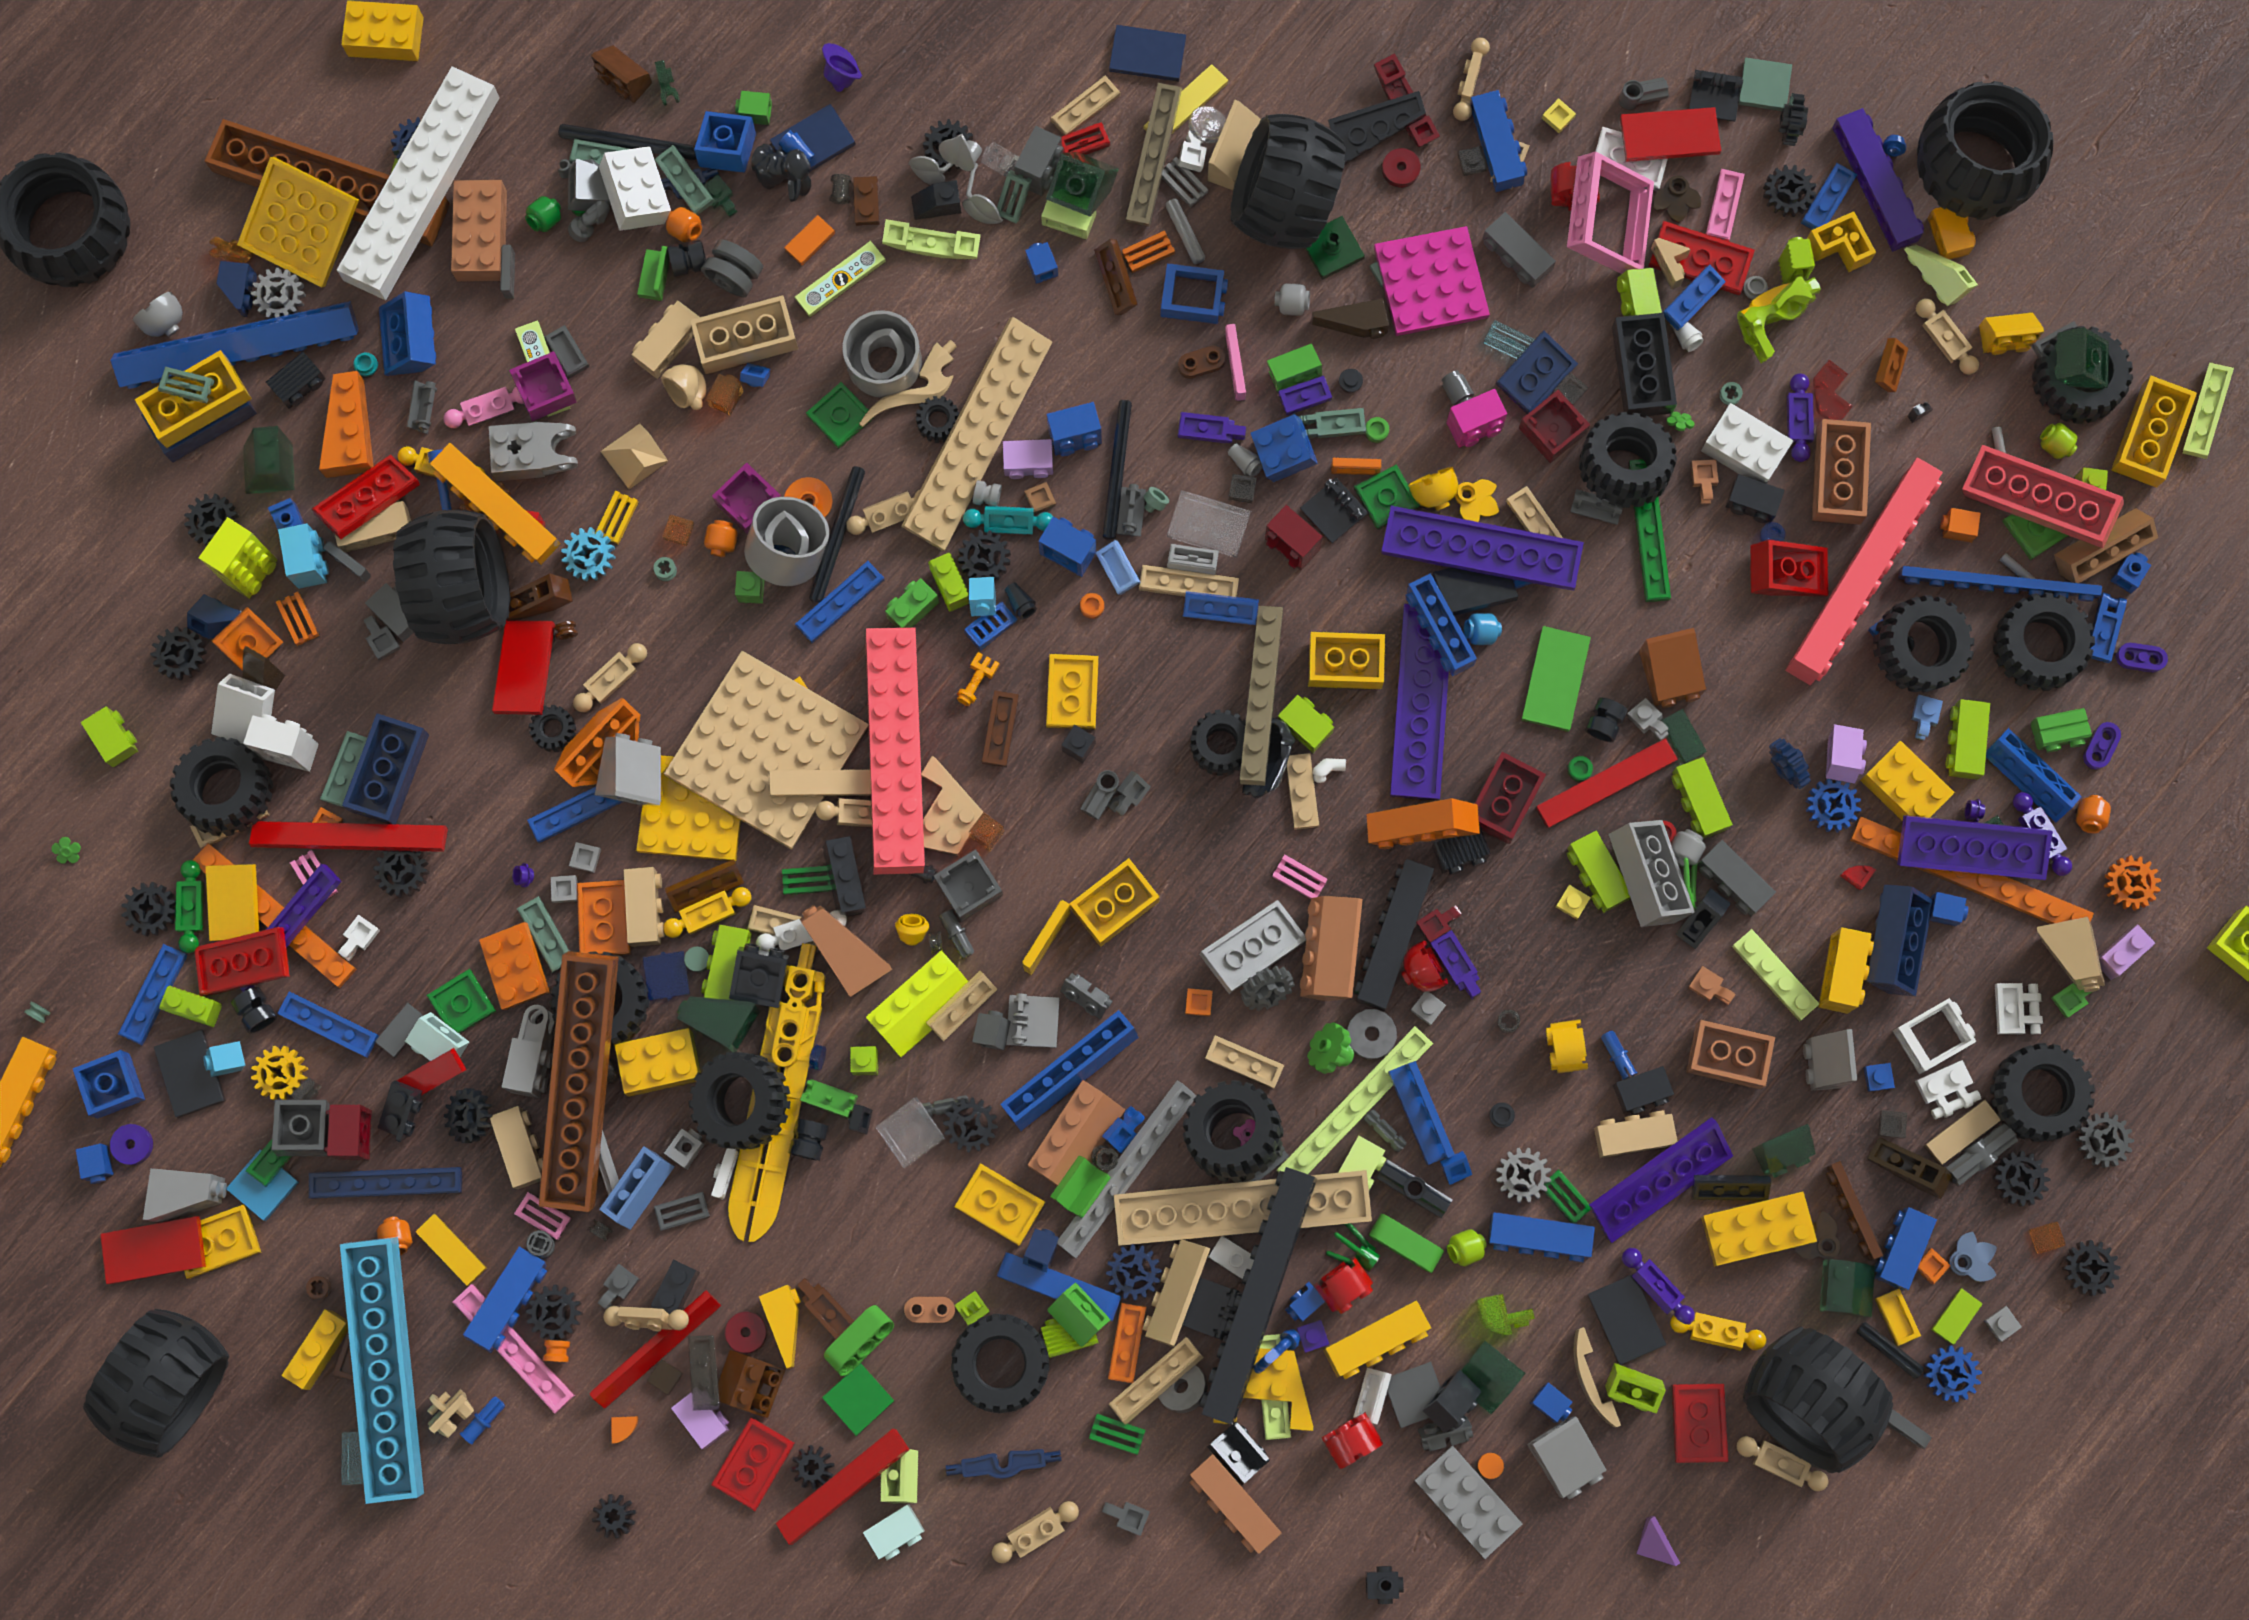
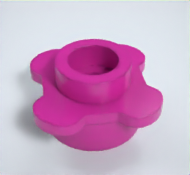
M1248 1119L1241 1127L1234 1128L1233 1135L1238 1137L1241 1146L1253 1135L1255 1121ZM1246 1132H1250L1251 1135L1249 1137L1246 1136Z

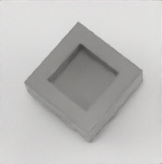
M576 842L569 866L595 873L601 849Z
M576 875L551 877V901L553 903L578 901Z
M1424 992L1410 1011L1431 1026L1446 1005L1430 992Z
M2007 1306L2002 1307L1984 1320L1999 1342H2002L2022 1328Z

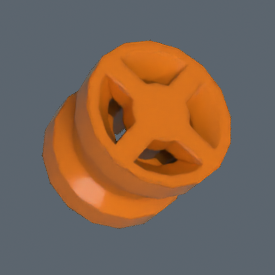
M544 1340L546 1354L543 1355V1361L569 1362V1357L567 1356V1349L570 1347L569 1341Z

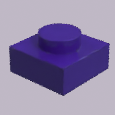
M1321 1320L1297 1328L1305 1353L1329 1345Z

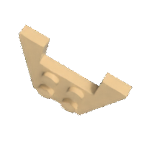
M932 756L922 771L921 777L939 786L942 790L923 819L924 848L959 856L983 817L984 812L941 763Z

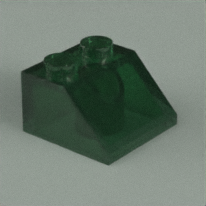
M2085 327L2057 333L2055 345L2057 353L2056 379L2068 386L2108 388L2109 341Z
M1808 1124L1752 1148L1764 1175L1773 1174L1774 1178L1787 1173L1786 1167L1794 1163L1797 1168L1810 1163L1809 1157L1816 1154Z
M1824 1260L1820 1312L1872 1317L1875 1266L1853 1261Z
M1486 1341L1480 1343L1460 1369L1482 1391L1476 1401L1490 1414L1499 1407L1526 1374Z

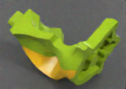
M1802 276L1797 277L1791 283L1772 288L1752 300L1748 308L1738 312L1737 319L1743 334V340L1746 344L1750 345L1761 364L1771 358L1775 352L1766 336L1765 324L1768 325L1783 319L1794 320L1799 318L1805 312L1808 305L1815 301V294L1821 291L1815 277L1804 281Z

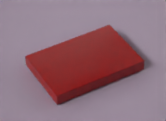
M1724 1384L1672 1385L1675 1463L1728 1462Z
M750 1417L711 1485L756 1511L794 1447L795 1442Z

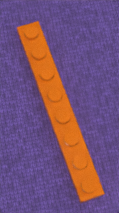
M209 843L193 859L200 865V869L205 874L206 866L234 865ZM257 884L258 919L269 927L284 907ZM304 926L289 944L290 947L339 988L357 970L307 926Z

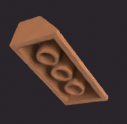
M1333 896L1311 898L1308 906V927L1305 932L1306 948L1303 954V976L1300 980L1301 997L1321 1001L1352 998L1363 899Z
M1082 1080L1028 1163V1168L1058 1186L1079 1155L1092 1163L1106 1141L1102 1135L1118 1117L1121 1118L1125 1109L1103 1092Z

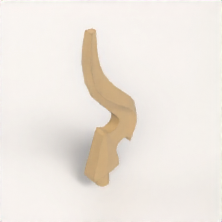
M951 340L944 347L936 343L919 373V377L926 379L928 385L881 398L865 414L860 422V426H865L876 415L890 408L926 403L925 399L933 400V396H937L940 399L948 391L953 379V375L950 377L943 376L941 370L953 362L954 358L950 353L957 347L956 344Z

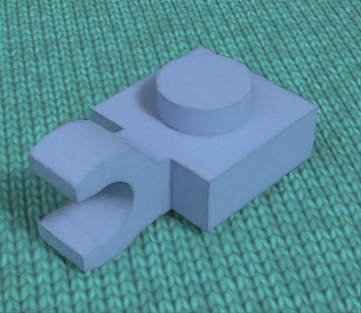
M1923 695L1916 697L1911 719L1918 722L1915 738L1925 740L1929 735L1930 725L1936 726L1938 724L1943 701Z

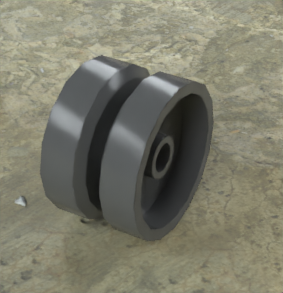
M720 239L712 249L714 257L706 259L701 271L711 282L723 290L739 297H747L753 287L751 280L758 279L763 270V264L746 249L728 240Z

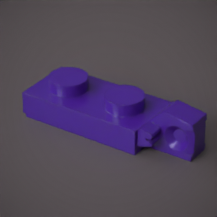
M1181 412L1178 438L1232 443V439L1245 440L1246 426L1234 425L1235 421L1229 420V417Z
M1451 930L1430 942V946L1455 986L1460 991L1465 988L1471 999L1480 995L1481 990L1476 984V981L1479 980L1478 971L1453 931Z

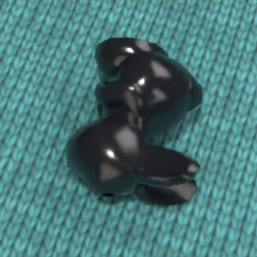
M763 144L755 149L752 155L751 167L764 188L772 189L787 179L788 195L791 202L796 201L799 195L805 196L810 192L811 179L809 173L811 164L803 151L792 149L786 154L783 150H777L774 153L773 148L768 144Z

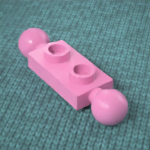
M503 387L461 402L462 411L450 409L444 414L443 419L449 428H458L463 420H467L468 426H472L514 411L513 402L524 403L516 387L512 393L508 392L507 387Z

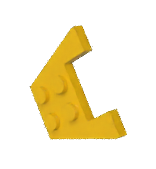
M1260 1348L1255 1364L1271 1349ZM1284 1351L1260 1374L1256 1373L1253 1369L1243 1398L1292 1402L1290 1429L1313 1431V1423L1295 1352ZM1213 1419V1423L1228 1424L1217 1419Z

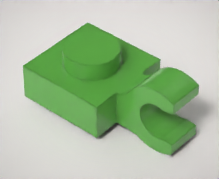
M2072 983L2051 997V999L2064 1017L2068 1018L2089 1004L2084 997L2091 992L2079 990Z

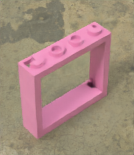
M1598 152L1579 156L1567 248L1621 274L1626 270L1644 269L1654 181ZM1600 176L1630 190L1623 256L1592 241Z

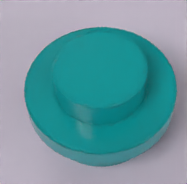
M361 353L356 356L353 366L355 371H358L361 376L367 377L376 372L378 361L371 353Z

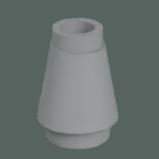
M1237 443L1229 449L1228 455L1245 476L1254 477L1263 468L1257 454Z

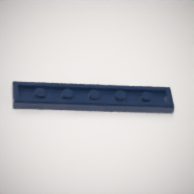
M461 1167L309 1173V1199L462 1193Z

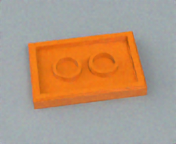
M624 880L577 883L579 952L588 953L596 951L598 954L609 952L614 956L631 955L630 945L627 943Z

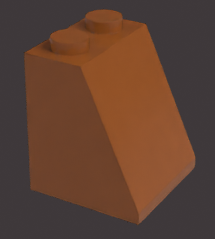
M1694 628L1645 640L1639 650L1654 706L1662 705V708H1668L1676 705V701L1685 699L1686 702H1693L1700 699L1706 687Z

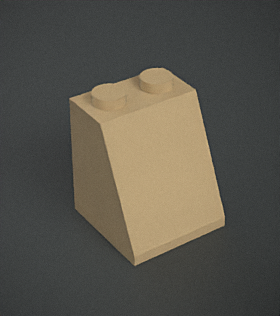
M2088 917L2037 927V932L2043 944L2079 990L2094 992L2100 989L2099 986L2105 985L2094 933Z

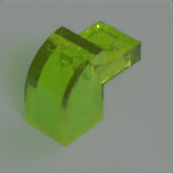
M1503 1294L1475 1300L1482 1324L1487 1330L1496 1335H1511L1510 1324H1514V1328L1529 1326L1528 1320L1535 1319L1533 1309L1507 1314Z

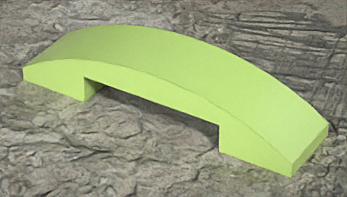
M887 219L885 221L882 244L926 256L950 259H977L980 234L957 231V234L909 227L910 223Z

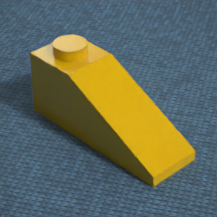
M785 1285L761 1295L759 1298L787 1369H791L794 1367L799 1317L797 1304L801 1303L796 1288L791 1290L789 1285Z

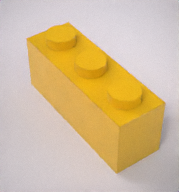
M325 1309L282 1376L301 1389L311 1390L348 1332L347 1320L334 1311Z

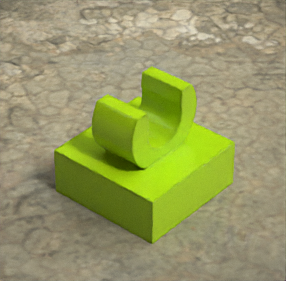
M976 1291L954 1305L968 1325L990 1312Z

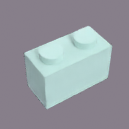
M431 1012L418 1019L405 1040L414 1052L422 1054L430 1061L453 1048L461 1057L469 1044L468 1040Z
M908 1504L864 1531L863 1534L878 1559L885 1557L888 1561L900 1553L898 1550L900 1546L907 1543L910 1547L922 1539L920 1534L925 1530Z

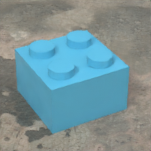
M307 523L278 529L285 573L290 581L298 589L327 583L326 575L329 574V567L327 561L323 560L322 552L325 551L323 549L325 545L323 538L318 536L316 530L313 531Z

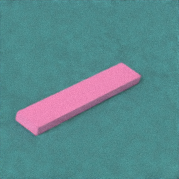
M471 1284L453 1303L471 1322L486 1298ZM508 1326L503 1334L506 1337L505 1341L497 1351L553 1413L556 1414L575 1395L513 1327Z

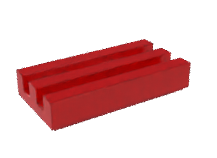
M1102 122L1061 137L1066 162L1110 146V141ZM1100 131V134L1094 135L1089 138L1081 139L1080 141L1067 146L1065 145V143Z

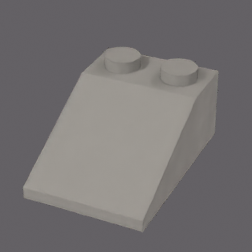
M1852 1029L1811 1037L1806 1040V1044L1803 1045V1055L1805 1059H1808L1809 1069H1806V1082L1810 1084L1811 1090L1841 1089L1857 1081Z

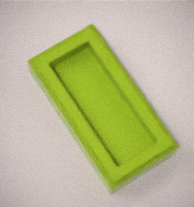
M1960 1288L1931 1330L1949 1344L1954 1345L1982 1306V1303Z

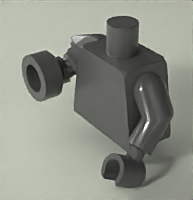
M562 159L559 163L561 168L558 169L561 178H568V210L586 211L582 217H576L568 226V232L574 240L586 242L594 232L593 224L596 222L597 224L604 223L611 203L599 170V164L593 159H576L570 164L567 159Z

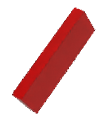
M453 1048L396 1081L422 1090L423 1095L467 1069Z

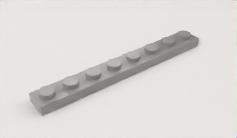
M1178 1080L1113 1165L1108 1172V1175L1111 1177L1085 1216L1080 1218L1076 1215L1060 1236L1058 1245L1073 1257H1078L1115 1207L1114 1195L1125 1194L1194 1101L1193 1099L1196 1095Z

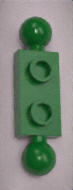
M187 860L180 868L181 875L185 878V881L176 882L175 931L184 932V935L180 937L178 942L181 951L193 953L199 946V940L194 935V932L203 931L204 882L195 881L201 872L200 865L194 860Z

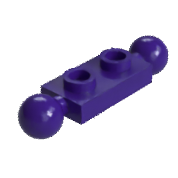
M1801 373L1795 374L1791 378L1790 387L1795 393H1788L1787 395L1788 438L1796 442V445L1791 450V455L1797 462H1804L1809 459L1811 449L1806 442L1812 443L1814 440L1813 393H1805L1810 382L1809 378Z
M2020 792L2016 794L2013 798V806L2017 811L2024 813V816L2018 819L2021 826L2053 831L2049 859L2053 860L2052 870L2059 876L2068 875L2072 870V862L2069 858L2060 854L2067 848L2041 806L2033 810V799L2028 793Z
M1626 1249L1622 1254V1262L1625 1266L1637 1270L1632 1277L1666 1314L1673 1310L1675 1312L1674 1316L1680 1322L1687 1325L1693 1323L1695 1312L1691 1307L1680 1303L1685 1298L1682 1293L1650 1259L1643 1263L1642 1254L1638 1249Z

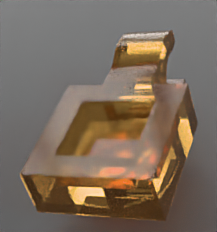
M213 237L209 241V244L217 247L209 251V255L217 258L221 256L222 259L231 262L246 263L254 256V253L238 246V241L236 240L226 242L219 237Z

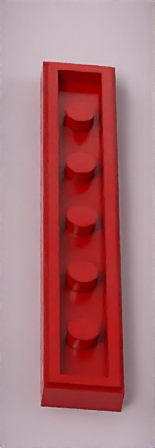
M1665 738L1536 806V809L1547 829L1665 768L1678 759Z
M707 1290L704 1291L683 1310L689 1317L688 1325L684 1329H661V1331L589 1393L590 1396L605 1409L720 1308L721 1304Z
M891 1429L775 1523L789 1545L796 1543L910 1450L897 1429Z

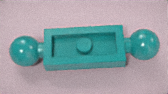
M985 506L984 514H981L976 509L967 510L963 515V522L969 528H976L980 524H984V532L991 530L992 533L1033 534V526H1037L1039 530L1045 531L1053 515L1043 512L1035 517L1034 508Z

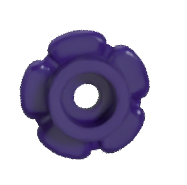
M1980 799L1968 800L1965 806V819L1972 820L1973 822L1983 819L1985 805L1981 804Z
M523 863L521 866L514 867L512 878L515 885L526 888L533 882L534 872L532 868H528V864Z

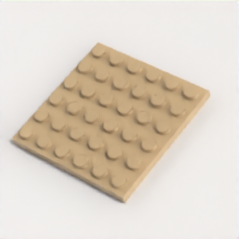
M741 651L664 772V775L792 850L815 814L817 805L823 801L825 796H769V771L842 770L868 729V724L746 652Z

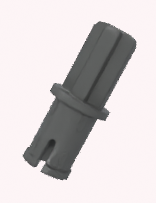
M953 909L941 914L939 919L949 934L948 939L952 940L961 958H967L974 953V949L964 933L966 929L962 928Z

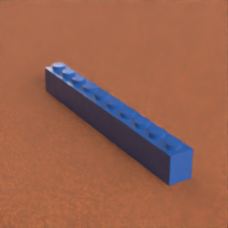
M351 301L114 353L110 361L119 387L127 386V388L131 389L141 386L142 382L151 381V383L160 382L165 367L185 371L220 350L233 366L236 364V361L246 360V362H253L260 359V356L269 354L270 357L282 355L283 351L293 349L294 352L307 349L308 345L325 346L335 339H340V341L351 340L354 338V335H357L359 327Z

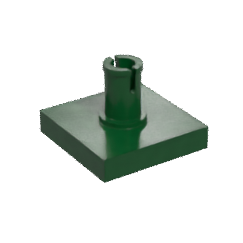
M1343 216L1326 223L1317 241L1312 243L1311 247L1305 248L1322 280L1365 258Z

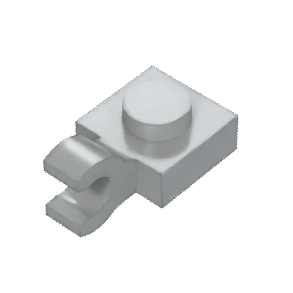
M1646 698L1627 713V717L1643 733L1650 729L1661 741L1669 735L1667 732L1669 728L1660 721L1663 719L1662 713Z

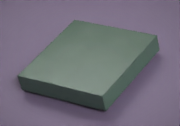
M1745 58L1742 71L1743 85L1742 89H1740L1738 105L1782 111L1784 104H1787L1792 64Z

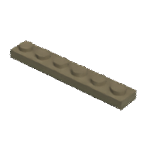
M1162 83L1157 85L1126 216V221L1129 223L1150 227L1181 97V87Z

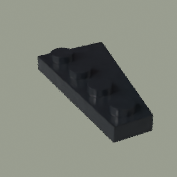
M1417 91L1329 119L1328 123L1330 129L1344 141L1346 148L1344 161L1347 164L1425 117L1426 111L1420 92Z

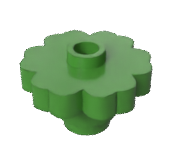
M1334 1022L1325 1024L1322 1031H1317L1314 1038L1310 1041L1312 1049L1307 1055L1309 1065L1323 1074L1334 1072L1336 1066H1348L1354 1057V1051L1350 1046L1351 1038L1349 1031Z

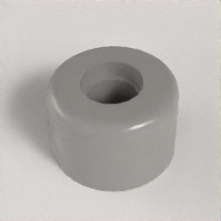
M890 311L869 312L857 318L845 333L843 340L845 364L852 382L861 391L874 397L883 398L908 390L915 383L921 371L922 356L917 333L904 317ZM880 347H889L897 353L893 366L886 372H876L869 363L870 354Z
M776 497L763 502L754 513L744 546L745 558L749 567L757 576L771 584L795 586L805 583L815 575L819 568L829 539L828 523L816 507L798 498ZM773 545L787 546L791 548L796 553V555L786 554L781 551L775 550Z

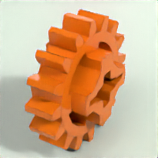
M2132 855L2126 857V860L2120 858L2116 861L2117 865L2112 864L2109 867L2112 872L2105 874V878L2109 879L2110 882L2104 884V887L2111 889L2107 896H2115V905L2122 902L2123 909H2127L2131 905L2134 911L2139 909L2140 906L2142 908L2149 905L2148 901L2153 902L2157 899L2153 893L2160 892L2161 889L2155 885L2161 882V879L2154 877V874L2158 872L2157 869L2151 870L2149 868L2152 862L2149 861L2143 864L2142 857H2138L2134 861ZM2132 867V868H2136L2137 870H2136V871H2130L2129 869H2124V868ZM2131 879H2133V880L2135 881L2134 884H2133L2134 887H2132V886L2130 885L2131 882H2132ZM2135 895L2136 897L2140 896L2141 898L2133 899L2129 898L2128 896Z

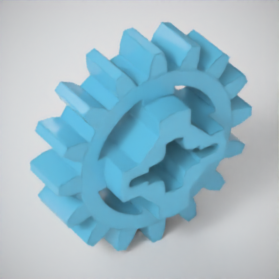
M589 527L588 533L580 528L579 535L572 532L571 537L573 539L571 541H564L568 548L561 549V552L567 555V557L562 559V562L569 564L566 570L568 572L574 571L573 576L577 579L582 574L584 581H588L589 576L594 580H598V573L605 576L606 572L604 569L606 567L612 569L613 567L609 560L616 558L610 553L615 550V547L607 545L611 539L608 536L603 537L604 533L601 530H598L595 534V530L592 527ZM590 539L599 541L601 545H592ZM587 550H591L593 553H590V558L587 559L585 557L587 555ZM576 563H584L587 570L577 567Z

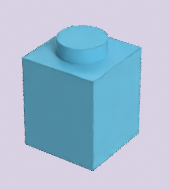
M994 577L969 578L971 616L996 615Z
M240 1041L209 1047L206 1055L203 1056L206 1071L210 1070L211 1077L242 1071L245 1066Z

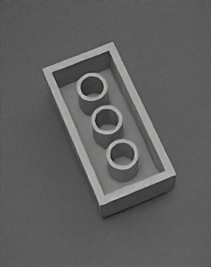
M1663 820L1628 823L1609 834L1641 927L1676 923L1695 913Z

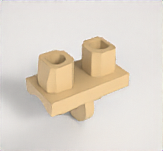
M461 1389L446 1404L445 1402L451 1397L447 1392H444L439 1398L434 1394L429 1397L433 1405L427 1411L433 1416L439 1409L438 1413L428 1422L429 1430L434 1434L437 1431L449 1438L457 1428L449 1418L456 1412L465 1420L474 1411L472 1405L467 1400L466 1393Z

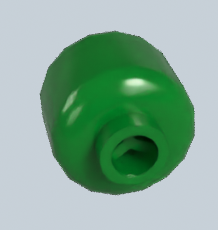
M541 196L526 208L525 220L534 231L547 232L560 222L561 206L555 199Z

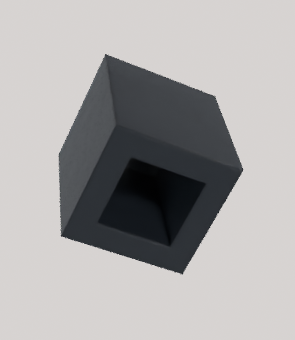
M1074 725L1061 745L1062 752L1083 764L1096 744V737Z

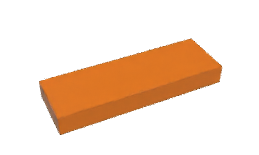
M1121 1303L1108 1376L1109 1380L1131 1384L1134 1382L1146 1307Z

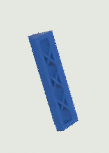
M2009 728L1986 750V758L2022 792L2028 793L2032 797L2033 802L2037 806H2041L2044 812L2055 822H2058L2071 810L2082 797Z
M1416 1061L1388 1071L1426 1165L1454 1156V1151Z

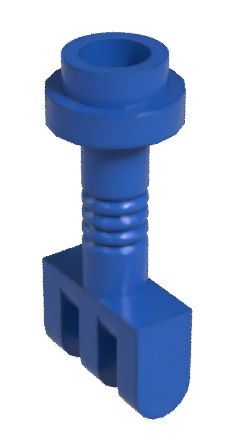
M1293 1329L1285 1330L1281 1333V1341L1254 1365V1371L1258 1374L1262 1373L1284 1351L1296 1349L1299 1346L1300 1335Z

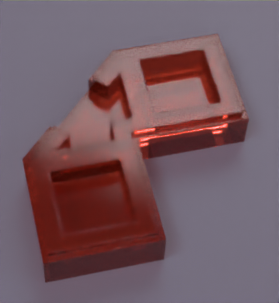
M1831 360L1827 361L1813 379L1817 412L1826 419L1843 420L1853 406L1834 391L1847 377L1848 373Z

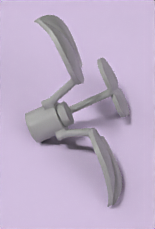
M963 134L943 141L939 145V152L949 163L942 168H939L938 163L934 159L926 156L914 157L909 161L908 164L913 172L929 185L945 182L943 173L953 164L965 171H971L966 192L968 199L962 202L965 211L972 218L982 223L997 224L1003 221L998 209L990 199L979 194L972 195L971 193L975 171L978 167L976 161L982 153V148L976 142L966 141Z

